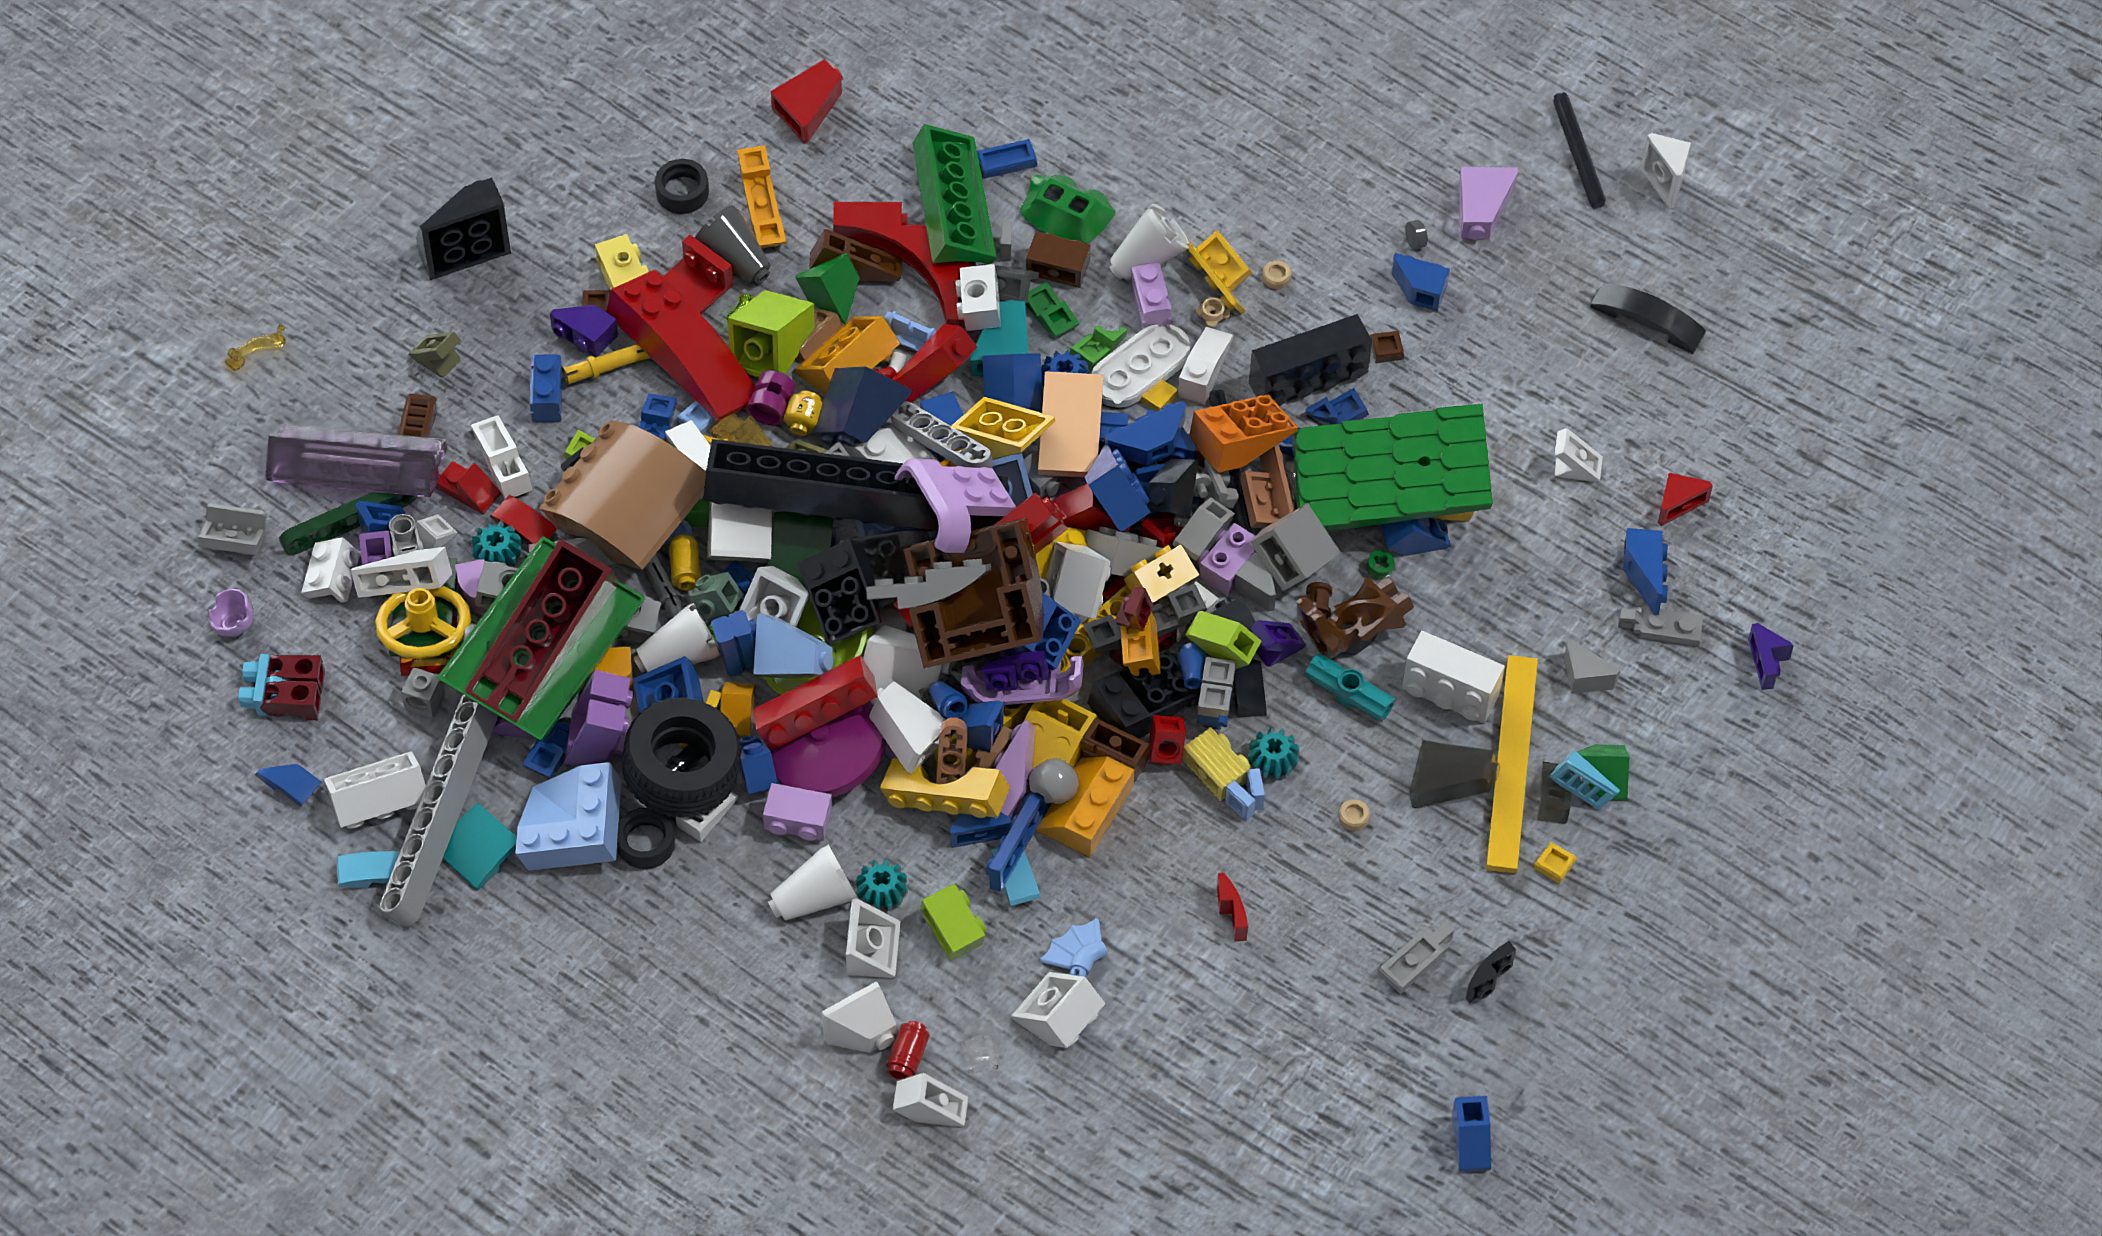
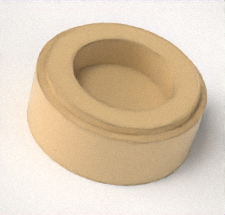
M1271 261L1263 268L1262 280L1271 289H1283L1291 281V269L1282 261Z
M1351 799L1341 805L1339 822L1345 829L1359 831L1364 829L1369 822L1370 811L1364 802Z

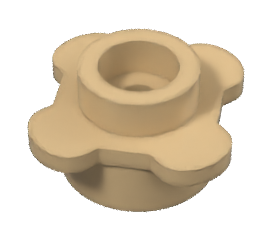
M1211 297L1206 299L1202 306L1196 308V315L1202 317L1208 327H1216L1219 321L1230 317V310L1225 308L1222 300Z

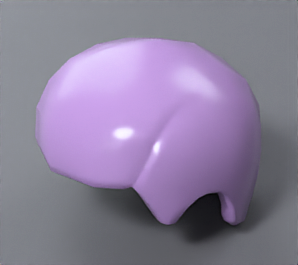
M227 589L215 596V607L212 610H208L211 628L220 636L228 637L239 636L247 630L254 619L253 606L248 596L240 589Z

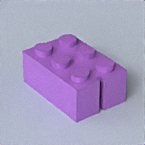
M594 670L572 710L564 764L578 767L610 761L613 748H618L621 735H625L628 728L629 718L624 716L625 710L629 709L633 697V691L629 690L630 678Z

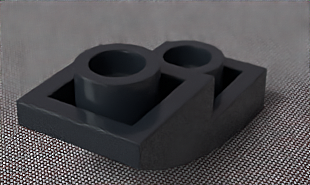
M1507 941L1493 951L1475 971L1469 982L1466 995L1469 1003L1477 998L1484 999L1492 994L1495 990L1497 976L1506 973L1512 968L1516 949L1510 941Z

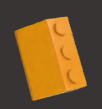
M853 316L846 322V325L844 324L794 370L800 377L826 396L835 368L866 366L874 370L873 368L878 363L888 360L892 356L893 350L901 343L883 316Z
M1109 756L1079 759L1074 767L1079 778V788L1075 796L1063 804L1052 803L1038 825L1037 832L1088 857L1092 856L1134 787L1135 769Z

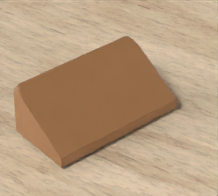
M817 309L814 312L815 329L802 344L799 350L800 353L796 358L802 362L806 360L843 326L837 313Z

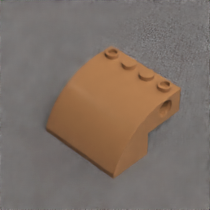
M611 420L599 429V435L593 443L587 445L581 451L580 459L575 465L569 467L563 473L562 481L557 487L545 495L544 503L539 509L561 532L590 539L611 562L643 570L704 494L706 471L681 451L650 432L631 424Z

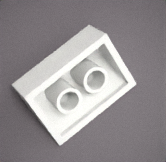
M412 751L324 779L341 828L347 826L349 829L363 825L365 823L364 820L370 818H388L394 814V811L405 807L407 810L418 808L426 788L420 765Z

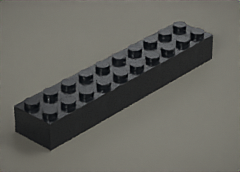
M712 439L703 501H710L719 505H741L745 508H765L775 512H796L806 516H828L837 520L851 519L864 523L890 524L894 527H914L924 531L939 530L937 516L915 479H894L903 463ZM997 475L1007 491L1008 477ZM970 515L971 531L993 526L1005 516Z

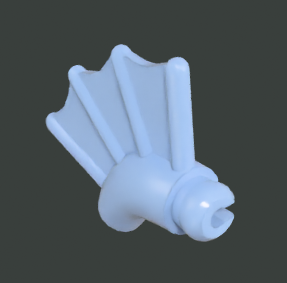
M1095 918L1085 925H1071L1066 934L1051 940L1050 949L1040 958V962L1069 969V975L1084 977L1089 975L1094 962L1107 956L1105 945L1101 940L1099 919Z

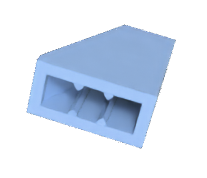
M757 614L754 675L767 678H815L832 669L834 663L832 646L780 618Z

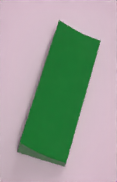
M924 124L912 142L932 262L970 261L992 264L996 259V252L975 138Z

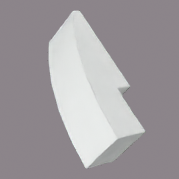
M499 415L472 424L471 427L504 499L509 495L516 497L533 491L528 471L521 461L517 447Z

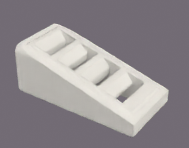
M731 792L722 804L709 811L710 814L708 816L705 814L696 816L702 820L700 823L693 819L694 816L676 817L677 827L702 842L735 803L738 795Z

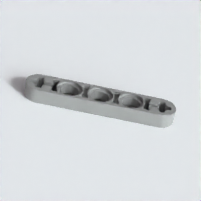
M903 402L892 414V424L896 429L954 464L971 468L993 467L991 452L987 447L915 404ZM922 425H928L924 428H917ZM947 436L944 439L935 440L938 437ZM966 447L963 450L954 451L957 448Z

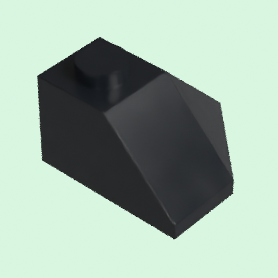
M1170 459L1143 485L1150 499V502L1147 503L1150 513L1145 517L1190 519L1198 467L1197 460Z

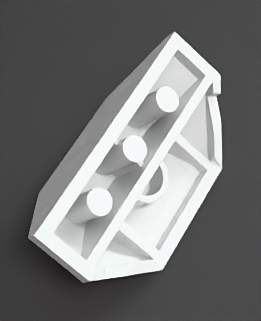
M893 425L881 426L867 443H854V446L842 444L850 457L904 463L911 458L934 459L938 461L918 441L896 429Z

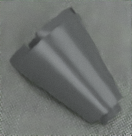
M734 205L728 206L715 214L713 217L716 221L710 226L705 224L696 234L695 238L730 263L732 265V272L749 284L755 282L760 284L770 275L768 270L771 264L740 210Z

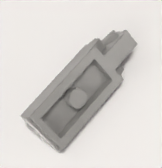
M1636 607V609L1621 608L1618 627L1633 629V633L1639 634V638L1697 647L1701 640L1703 616L1660 609L1659 615H1654L1648 607Z
M1444 922L1434 932L1430 929L1422 930L1379 968L1378 974L1401 994L1444 956L1449 948L1446 944L1454 937L1453 932L1455 929L1447 922Z

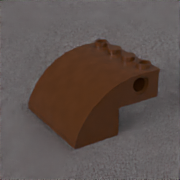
M1027 518L972 530L964 553H945L935 547L936 539L914 544L904 549L910 577L923 576V582H926L925 570L934 569L933 563L952 561V567L964 566L963 560L982 559V565L991 564V571L967 589L940 601L909 609L923 668L1042 641L1044 627L1043 597L1037 559Z

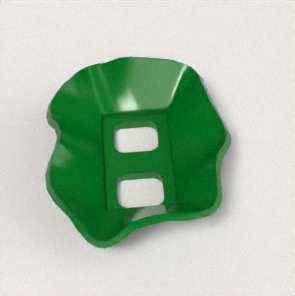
M1034 175L1030 181L1026 199L1020 209L1022 217L1042 232L1051 233L1057 237L1069 240H1079L1086 244L1093 241L1115 216L1114 208L1102 192L1094 189L1080 190L1070 177L1064 175ZM1054 186L1064 191L1058 201L1054 202L1044 197L1049 187ZM1075 198H1080L1089 203L1084 212L1078 213L1069 209L1070 204Z

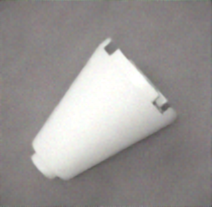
M1151 204L1111 257L1112 265L1110 269L1117 278L1130 280L1132 277V267L1155 262L1161 264L1189 248L1187 245L1189 241L1184 231L1174 219L1169 221L1163 215L1166 211L1157 204Z
M694 603L687 605L636 649L638 655L633 658L641 673L649 672L684 656L692 664L721 656L704 620L698 614L699 611Z
M826 845L770 893L773 899L768 904L776 918L783 916L786 921L848 903L858 897L830 846Z

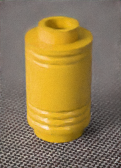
M677 535L672 538L669 544L671 582L673 586L680 590L688 591L694 589L696 581L701 578L698 543L691 535Z

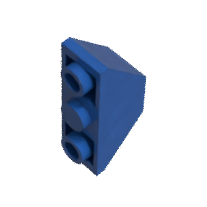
M1184 401L1168 404L1160 411L1149 416L1143 415L1137 418L1134 423L1123 428L1116 427L1105 435V445L1108 444L1112 451L1118 449L1125 460L1146 466L1172 455L1185 422L1186 404Z

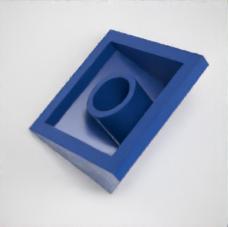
M1041 353L982 356L984 397L1042 412Z

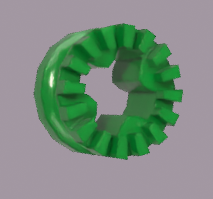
M1374 551L1368 558L1366 570L1372 578L1382 580L1391 575L1394 559L1386 551ZM1384 561L1386 563L1385 567H1375L1376 562L1381 563Z

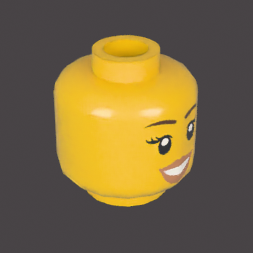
M805 390L791 396L783 418L792 433L805 436L807 433L813 432L823 404L821 397L816 393Z

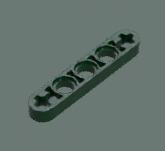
M402 479L285 530L280 535L279 541L286 554L295 555L314 547L316 542L331 540L360 527L356 510V503L358 501L397 505L404 508L416 500L418 493L411 480Z

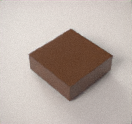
M583 290L582 306L595 305L606 312L611 290Z
M1399 330L1370 334L1375 363L1404 360Z

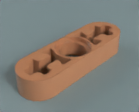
M948 718L940 726L936 784H947V775H953V782L965 775L968 729L966 723L959 718ZM951 730H957L956 744H950ZM954 754L960 758V761L955 765H949L943 761V758L946 755Z

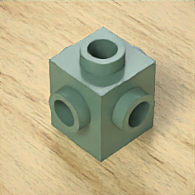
M725 572L712 576L708 574L699 578L695 583V588L689 595V599L695 604L705 620L713 617L719 618L732 613L743 593L731 575Z

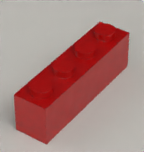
M859 655L754 708L756 730L772 751L877 698L875 677Z

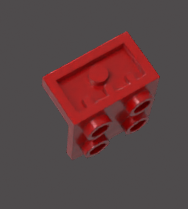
M689 234L682 241L683 259L663 277L702 314L733 286L732 265Z

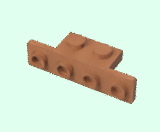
M1279 444L1260 455L1263 472L1244 471L1240 476L1251 528L1263 529L1295 511V505L1292 502L1289 490V479L1286 477L1283 454L1280 451Z

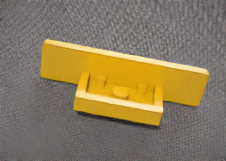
M1218 230L1197 248L1188 238V250L1192 254L1189 260L1199 271L1202 268L1206 271L1208 275L1204 279L1215 291L1218 288L1224 295L1220 299L1228 309L1232 311L1236 308L1243 314L1246 309L1231 291L1253 272Z

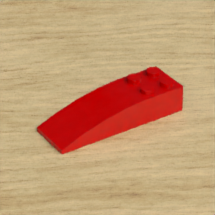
M654 269L612 288L606 313L616 318L617 325L715 420L724 419L748 406L750 398L755 392V385L710 323L658 271Z

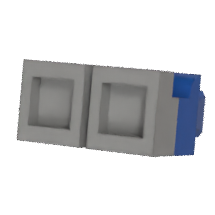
M1206 657L1197 715V723L1203 724L1205 728L1219 730L1221 727H1227L1236 661Z

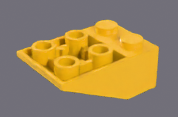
M1065 698L1055 701L1034 702L1024 719L1035 726L1032 770L1044 761L1053 758L1062 759L1073 768L1081 756V741L1094 719L1097 718V715Z

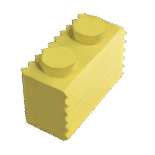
M1209 728L1203 734L1195 737L1193 741L1184 745L1182 757L1184 763L1194 771L1195 775L1202 780L1203 784L1213 792L1219 801L1225 798L1226 787L1231 782L1236 781L1241 787L1246 784L1250 764L1242 754L1237 756L1234 753L1228 738L1224 734H1217L1213 728Z

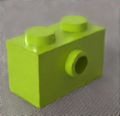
M955 883L923 899L919 908L950 961L982 945L985 938L984 933L986 932L979 916L974 917L971 912L968 896L963 890L959 891Z

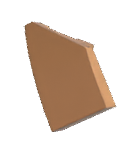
M1003 726L990 753L978 749L974 767L995 769L994 763L996 758L1003 750L1006 751L1012 742L1010 737L1013 730Z

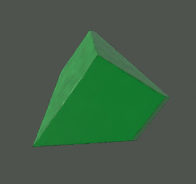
M844 253L795 276L809 302L814 303V306L819 309L837 313L841 322L845 325L860 279L848 253Z
M1594 744L1578 751L1577 753L1620 790L1610 801H1627L1630 756L1625 745ZM1592 783L1589 784L1591 789L1595 786ZM1600 789L1596 795L1601 797L1606 792Z

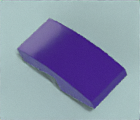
M1032 651L1006 656L983 665L981 670L986 689L997 691L1017 690L1018 680H1048L1049 667L1044 651Z

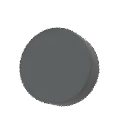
M1420 220L1406 223L1405 233L1409 245L1414 250L1425 247L1428 243V235L1424 224Z

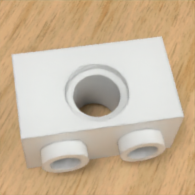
M989 264L960 268L961 280H956L957 297H962V302L957 303L958 319L964 320L966 331L1001 327L999 289L995 265Z

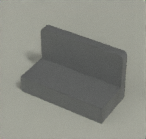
M995 265L999 299L1005 301H1025V303H1028L1030 281L1037 279L1039 272Z

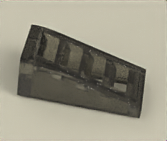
M1543 761L1537 819L1566 824L1571 809V792L1548 777L1558 764Z

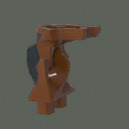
M1366 577L1355 596L1334 606L1335 611L1329 619H1326V616L1307 597H1301L1296 600L1302 616L1300 621L1302 627L1320 654L1330 660L1343 652L1351 655L1360 653L1375 640L1380 631L1404 628L1406 623L1403 616L1411 611L1414 606L1411 598L1404 591L1391 599L1398 593V590L1393 581L1388 577H1385L1377 584ZM1353 624V627L1349 629H1340L1342 625Z

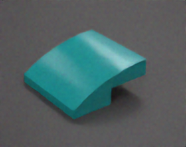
M476 803L456 823L442 860L478 891L500 871L499 865L516 851L517 836L483 806Z

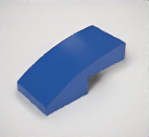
M649 393L641 411L639 428L650 432L666 442L665 431L670 430L677 398Z
M558 720L542 742L537 739L525 759L523 767L550 779L564 763L570 725Z

